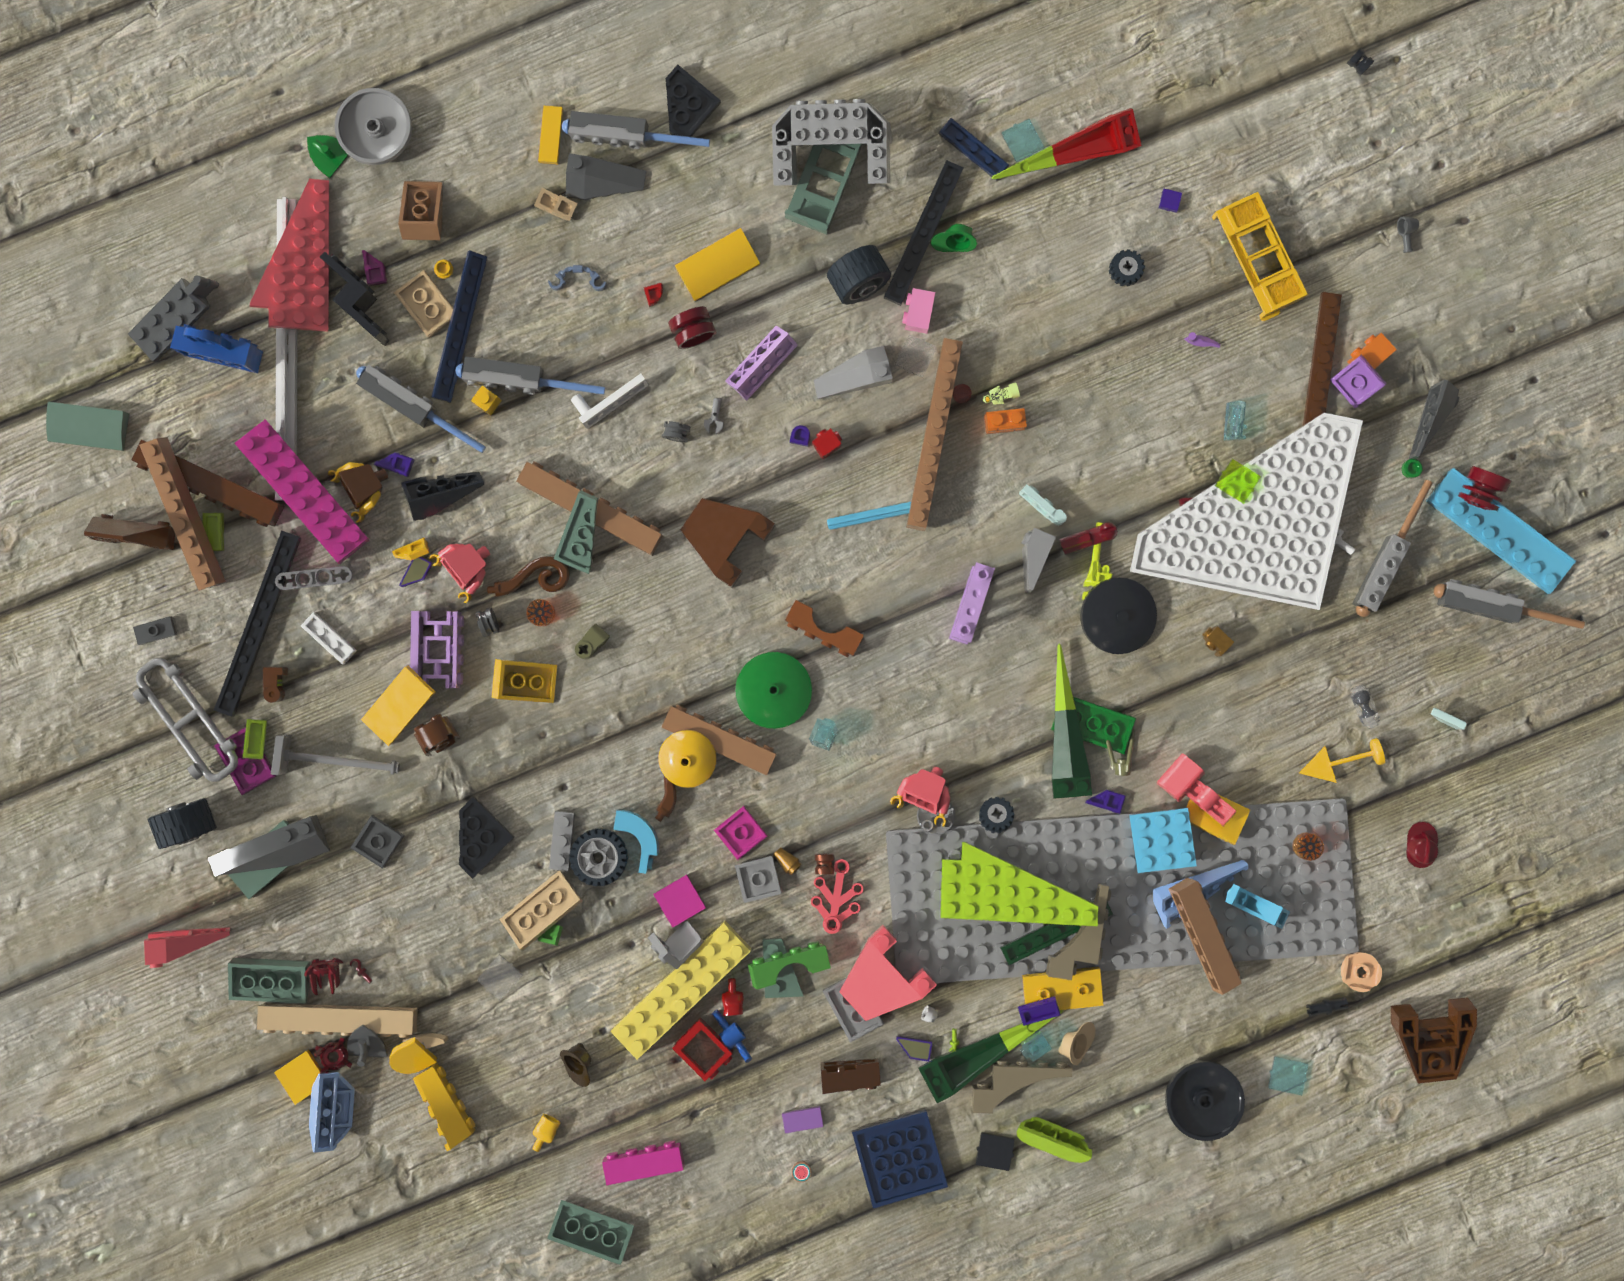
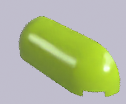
M1038 1117L1026 1119L1021 1122L1017 1129V1136L1022 1142L1064 1160L1083 1163L1092 1158V1150L1089 1149L1082 1135Z

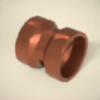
M815 854V861L817 862L815 874H834V867L832 866L834 854Z

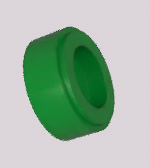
M1409 459L1403 463L1401 471L1405 477L1412 479L1422 473L1423 466L1419 460Z

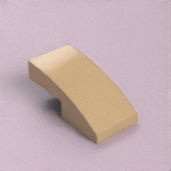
M542 188L534 206L554 216L570 221L578 203Z
M422 1033L405 1038L403 1043L415 1037L418 1041L424 1042L425 1048L428 1049L444 1044L449 1039L448 1036L442 1034Z

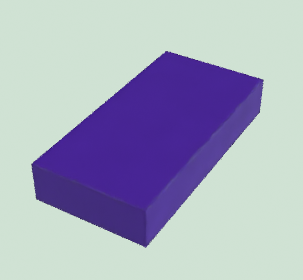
M1055 996L1018 1006L1023 1026L1061 1015Z

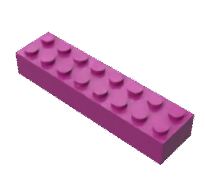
M266 419L234 443L339 565L370 541Z

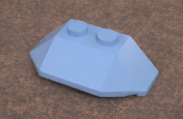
M338 1072L318 1074L312 1086L309 1130L314 1153L334 1151L337 1144L352 1128L355 1088Z

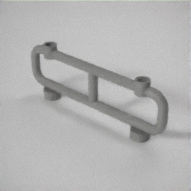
M155 658L149 661L137 672L136 682L139 688L132 693L134 698L140 704H144L149 700L194 762L187 768L194 779L198 780L202 776L212 782L224 779L238 765V757L234 751L237 745L232 739L226 740L180 678L179 674L182 673V670L177 664L171 665L163 658ZM158 665L165 669L167 676L173 680L193 708L190 713L176 723L144 681L146 673ZM197 716L201 718L220 744L222 751L230 758L229 765L217 774L211 773L180 730Z

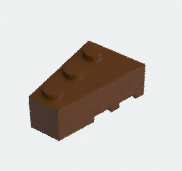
M879 1059L821 1062L822 1094L855 1091L862 1088L871 1090L881 1086Z

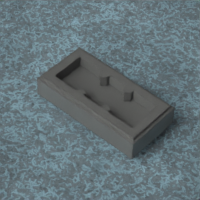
M171 616L133 627L137 644L140 646L177 635Z

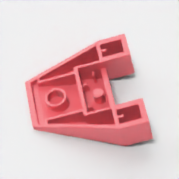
M884 925L868 938L839 991L865 1021L923 999L937 986L933 978L923 968L907 981L886 958L884 953L897 940Z
M230 927L149 932L148 939L144 940L145 965H150V968L163 967V963L173 961L229 936Z

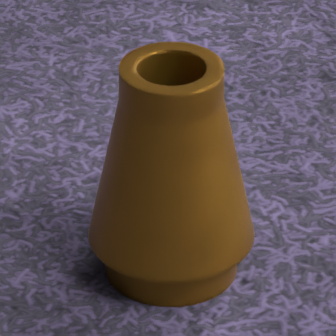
M782 847L773 855L786 874L789 873L791 876L802 865L799 862L800 859L788 853Z

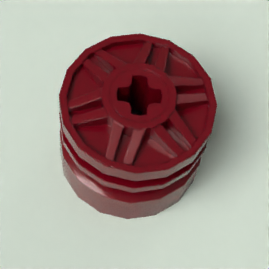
M1471 466L1467 478L1473 481L1474 484L1473 486L1463 485L1462 488L1470 491L1469 495L1459 492L1458 497L1478 508L1498 512L1500 507L1491 503L1493 500L1503 501V499L1495 494L1497 491L1507 493L1512 480Z

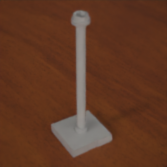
M276 735L271 768L272 775L286 774L288 761L290 760L390 771L392 775L399 772L400 762H396V760H392V763L291 752L292 735Z

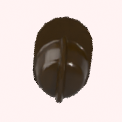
M578 1043L569 1050H562L560 1057L573 1082L581 1087H587L590 1084L588 1068L592 1058L583 1044Z

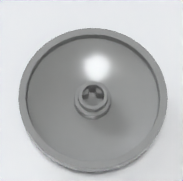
M367 88L353 93L341 104L335 118V134L340 146L351 158L367 165H381L396 159L406 149L412 135V120L406 106L396 95L384 89Z

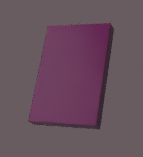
M246 727L226 738V740L232 739L237 745L234 751L238 757V765L230 775L241 795H245L277 777V775L271 774L272 766L265 753L263 759L243 758ZM217 743L214 747L227 767L230 763V758L222 751L220 744Z

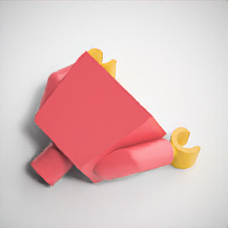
M449 544L439 551V555L432 554L429 559L434 560L437 558V562L433 566H441L443 564L461 589L464 590L466 588L465 592L459 593L458 598L465 594L467 600L464 603H467L471 600V594H474L483 582L486 574V563L483 559L488 557L490 552L485 546L475 550L471 544Z
M933 767L931 772L921 769L917 774L914 773L904 778L897 791L898 795L891 798V804L894 805L895 801L899 799L898 809L902 808L904 801L933 814L939 812V816L934 819V823L937 825V820L942 818L944 820L942 827H944L947 822L944 816L948 812L950 794L949 788L945 786L946 780L941 777L943 770L939 767Z

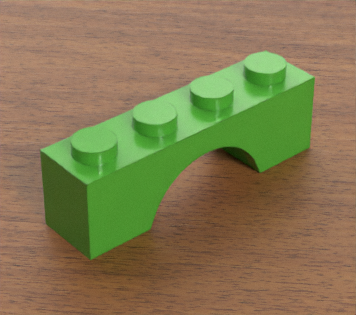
M812 942L806 948L794 947L785 954L777 952L771 954V958L764 959V957L753 959V963L748 964L753 987L758 990L775 985L781 969L792 963L803 964L811 973L830 969L826 946L822 943L819 944V942Z

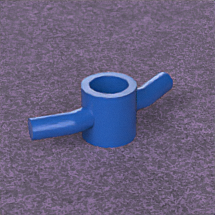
M715 1010L712 1015L723 1028L719 1036L730 1050L736 1047L746 1063L751 1061L752 1057L741 1042L746 1038L742 1029L736 1022L729 1025L719 1010Z

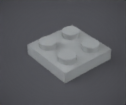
M773 856L735 865L744 903L782 894Z

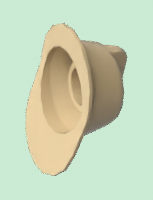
M1086 1022L1077 1032H1067L1064 1035L1058 1051L1060 1054L1070 1058L1073 1065H1078L1092 1045L1095 1037L1094 1024Z

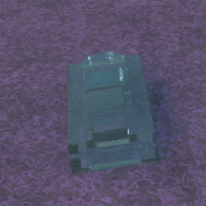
M1234 401L1226 403L1224 441L1246 439V436H1243V429H1247V425L1244 424L1246 402Z

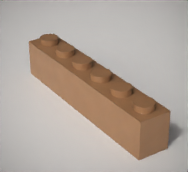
M680 705L670 707L662 728L673 733L682 730L697 731L711 741L716 753L762 774H768L776 757V753L773 752L774 748L765 744L763 747L756 745V740L748 736L746 739L739 737V732L730 728L728 731L721 729V724L715 721L708 723L704 721V716L695 712L693 715L686 713L687 709Z
M1186 878L1170 887L1169 892L1213 991L1224 995L1242 984L1239 978L1240 973L1233 965V957L1224 944L1225 939L1217 928V920L1209 910L1210 904L1202 894L1203 888L1201 884L1196 880Z

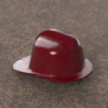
M1417 822L1408 831L1406 856L1409 863L1414 867L1426 868L1432 865L1438 856V834L1430 823Z

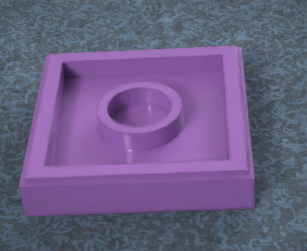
M1362 354L1330 379L1354 408L1358 407L1387 384Z

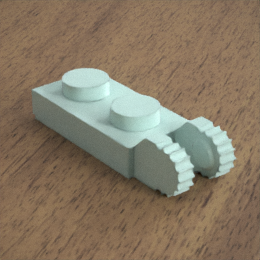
M1026 484L1019 492L1020 496L1044 517L1054 523V525L1059 526L1066 522V514L1061 509L1056 510L1053 507V503L1047 498L1043 499L1035 487Z

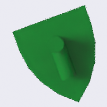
M325 135L307 137L310 158L324 175L331 178L348 157V154L340 146L337 138Z

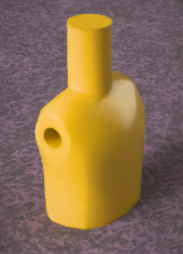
M543 1114L533 1131V1135L537 1140L532 1149L539 1152L544 1142L552 1143L561 1122L550 1115Z

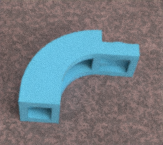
M616 810L614 830L629 832L639 840L641 859L638 873L646 874L648 869L652 870L653 858H650V856H657L659 854L657 835L650 823L642 816L631 811Z
M1235 884L1227 892L1225 902L1283 929L1290 911Z

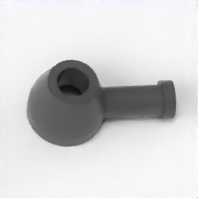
M1409 216L1400 217L1397 222L1398 233L1403 236V253L1413 252L1411 234L1419 229L1418 219Z

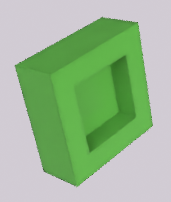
M554 924L538 937L537 941L558 946L563 927Z

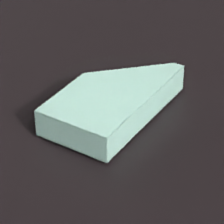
M1433 708L1431 712L1433 717L1448 726L1464 730L1467 723L1437 708Z

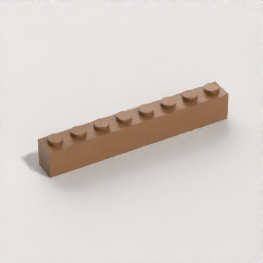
M168 437L156 438L140 444L139 446L198 590L200 591L226 582Z
M535 461L532 464L526 462L516 482L571 512L580 491L576 488L577 484L568 479L566 482L559 479V474L551 470L549 473L542 470L544 466ZM585 488L582 490L592 496L594 494ZM600 497L597 505L596 526L653 556L663 537L659 533L660 529L653 525H650V527L644 525V520L635 515L633 518L627 516V511L618 506L616 509L609 506V501Z

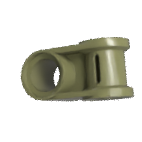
M594 624L576 644V655L582 659H589L608 641L610 635L599 625ZM588 646V654H580L582 652L580 648Z

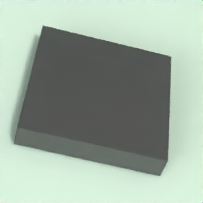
M371 815L352 844L351 849L383 869L405 835L374 815Z

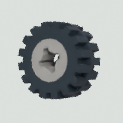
M1131 249L1122 250L1113 257L1109 265V274H1111V279L1115 280L1114 283L1128 287L1140 280L1144 273L1145 265L1141 255L1136 254L1137 251L1131 252Z
M991 797L981 806L979 821H981V825L985 827L986 831H991V833L997 832L998 834L1003 831L1005 832L1013 823L1014 808L1010 805L1009 801H1005V798Z

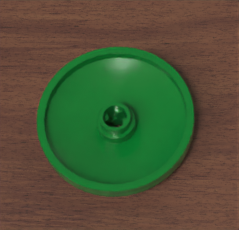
M767 652L752 658L740 671L736 681V699L741 711L751 722L770 729L783 728L799 720L808 709L812 697V683L807 670L797 659L780 652ZM773 686L777 688L775 694L770 692V688Z

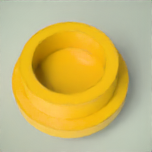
M439 260L434 266L435 274L441 279H447L453 274V265L448 260Z

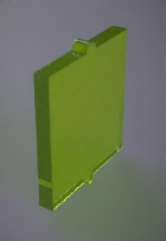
M1231 459L1226 469L1221 471L1222 475L1215 484V487L1244 504L1250 493L1254 492V487L1261 476Z

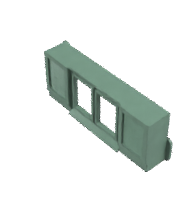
M863 144L813 145L789 208L785 210V218L827 235ZM823 148L850 158L844 176L816 166ZM813 172L841 183L834 201L806 190Z

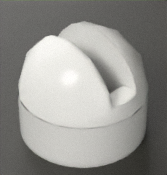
M927 1005L922 1012L921 1019L926 1022H934L938 1016L936 1009Z

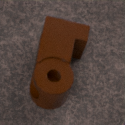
M263 667V696L267 702L275 703L284 699L285 691L282 688V675H288V667Z

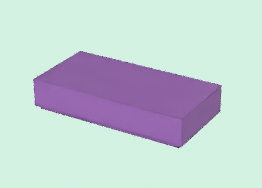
M820 1106L782 1113L785 1133L823 1127Z

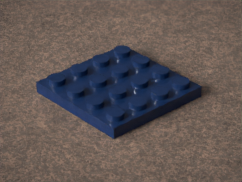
M927 1110L852 1130L873 1208L948 1187Z

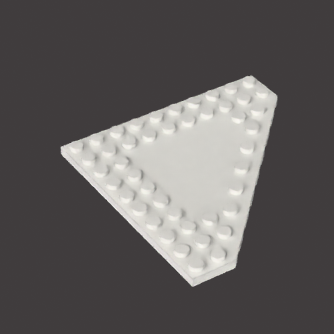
M1322 413L1140 532L1137 536L1130 572L1320 610L1363 420Z

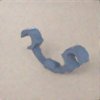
M583 265L569 266L555 274L560 280L558 286H554L548 281L551 289L558 291L566 285L565 280H563L565 273L571 271L573 273H583L585 271L590 273L592 279L589 283L594 290L603 291L607 286L606 282L599 287L595 286V281L600 276L595 271H591L590 268L583 267Z

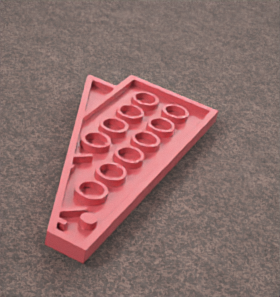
M309 178L250 301V307L268 308V327L328 332L329 265L320 256L324 252L329 255V180Z

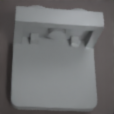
M685 921L665 942L654 932L648 937L652 943L650 947L659 955L658 958L665 965L669 963L675 969H678L703 943L701 936L688 921Z

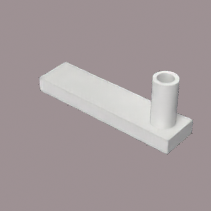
M639 374L592 409L581 394L575 395L571 401L582 415L579 417L580 421L588 429L649 385L642 374Z

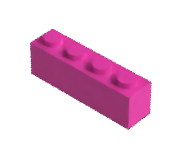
M675 1141L666 1142L664 1146L659 1147L649 1145L644 1150L637 1151V1148L626 1150V1153L618 1154V1152L609 1153L602 1161L606 1186L683 1171L685 1166L681 1143H675Z

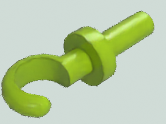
M956 1028L952 1029V1040H950L952 1047L949 1049V1052L957 1049V1045H959Z

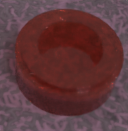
M959 384L953 389L952 397L955 402L964 404L970 400L972 391L968 385Z

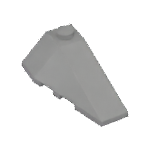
M884 346L864 350L815 379L814 385L817 399L891 384L893 378Z

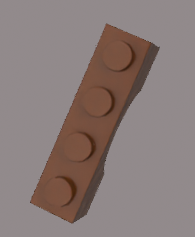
M795 600L785 619L788 622V627L795 631L798 628L805 631L804 635L813 640L815 637L821 639L822 645L830 649L832 646L838 648V653L845 657L854 655L864 636L863 634L849 627H845L837 633L824 632L813 621V608Z

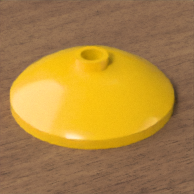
M682 730L673 733L664 741L659 751V765L662 773L670 782L680 787L690 788L703 784L711 777L716 767L717 758L713 744L706 736L697 731ZM682 759H687L689 764H684Z

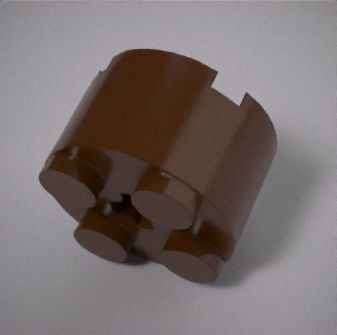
M437 714L430 719L431 722L425 725L420 724L414 728V736L425 756H431L430 752L436 751V753L444 751L456 743L455 738H460L448 716L442 717L441 714Z

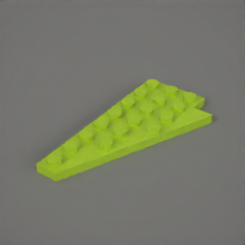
M962 842L961 860L942 859L940 918L1098 926V905L967 842Z

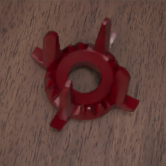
M333 958L332 960L315 959L312 961L304 976L307 977L309 975L312 992L315 995H318L317 982L320 989L322 988V977H324V974H328L331 994H334L335 986L338 988L340 984L339 964L343 963L342 960Z
M341 1037L339 1042H330L324 1047L316 1045L315 1050L317 1051L314 1056H320L321 1063L324 1066L320 1074L328 1073L329 1070H339L344 1066L351 1068L352 1062L348 1060V1051L343 1045L344 1038ZM335 1051L338 1053L339 1058L336 1062L330 1061L328 1057L330 1052Z

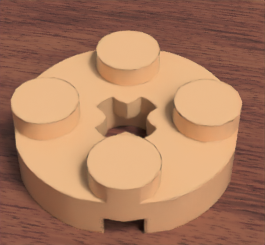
M1355 952L1348 954L1343 961L1341 976L1343 982L1351 989L1358 992H1367L1379 984L1382 977V968L1372 955L1365 952ZM1363 967L1366 973L1359 977L1357 970Z

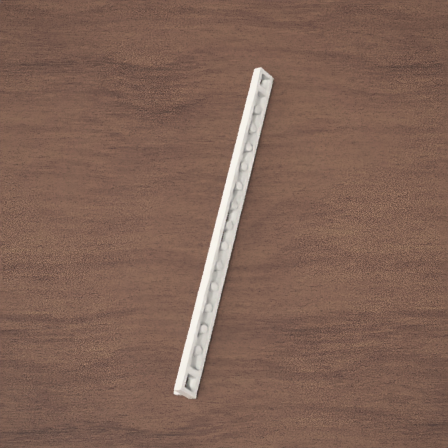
M287 197L277 199V245L298 203L296 199H288ZM276 328L275 431L296 455L297 329ZM275 491V500L284 501Z

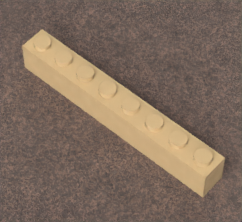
M263 1003L258 1006L257 1030H263L264 1033H275L276 1030H282L284 1034H292L295 1031H302V1034L321 1032L322 1035H332L333 1032H341L342 1036H350L355 1029L365 1025L376 1034H379L380 1037H390L391 1034H399L401 1038H408L417 1031L418 1008Z

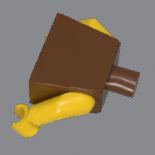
M348 462L339 467L337 471L330 470L328 475L332 476L335 474V478L330 481L334 483L340 482L355 509L359 508V511L351 513V517L356 516V514L359 515V519L356 521L358 523L364 520V515H367L380 499L383 488L380 482L389 478L385 469L374 472L369 464Z

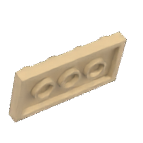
M559 870L499 920L518 948L524 950L579 905L582 899L563 872Z

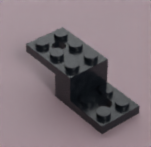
M324 252L320 258L348 282L332 300L382 345L386 346L389 342L385 337L387 333L365 314L377 300L373 295L375 291L334 254L329 256Z

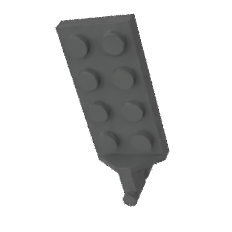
M198 275L194 276L191 283L181 278L128 335L152 362H157L170 349L175 327H183L184 324L192 326L210 308L206 297L219 287V283Z

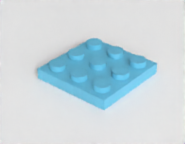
M1188 808L1129 815L1138 873L1197 866Z

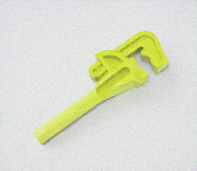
M1097 522L1096 527L1101 526L1104 523ZM1102 543L1093 546L1092 561L1083 587H1094L1101 581L1112 578L1113 574L1109 573V566L1104 565L1101 567L1099 562ZM1088 592L1082 593V600L1085 599Z

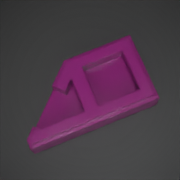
M362 250L367 285L386 284L385 265L367 251Z

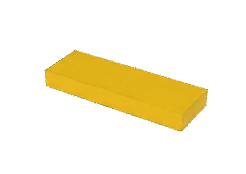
M543 105L539 163L558 165L563 117L562 107Z

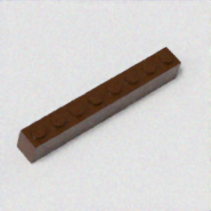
M141 440L139 445L145 443L146 441ZM138 445L131 460L138 463L136 467L148 471V465ZM175 455L187 487H189V492L198 496L202 493L206 495V500L215 504L219 501L223 503V508L232 512L236 509L240 511V516L249 520L251 517L258 519L256 523L264 527L268 525L275 527L285 506Z

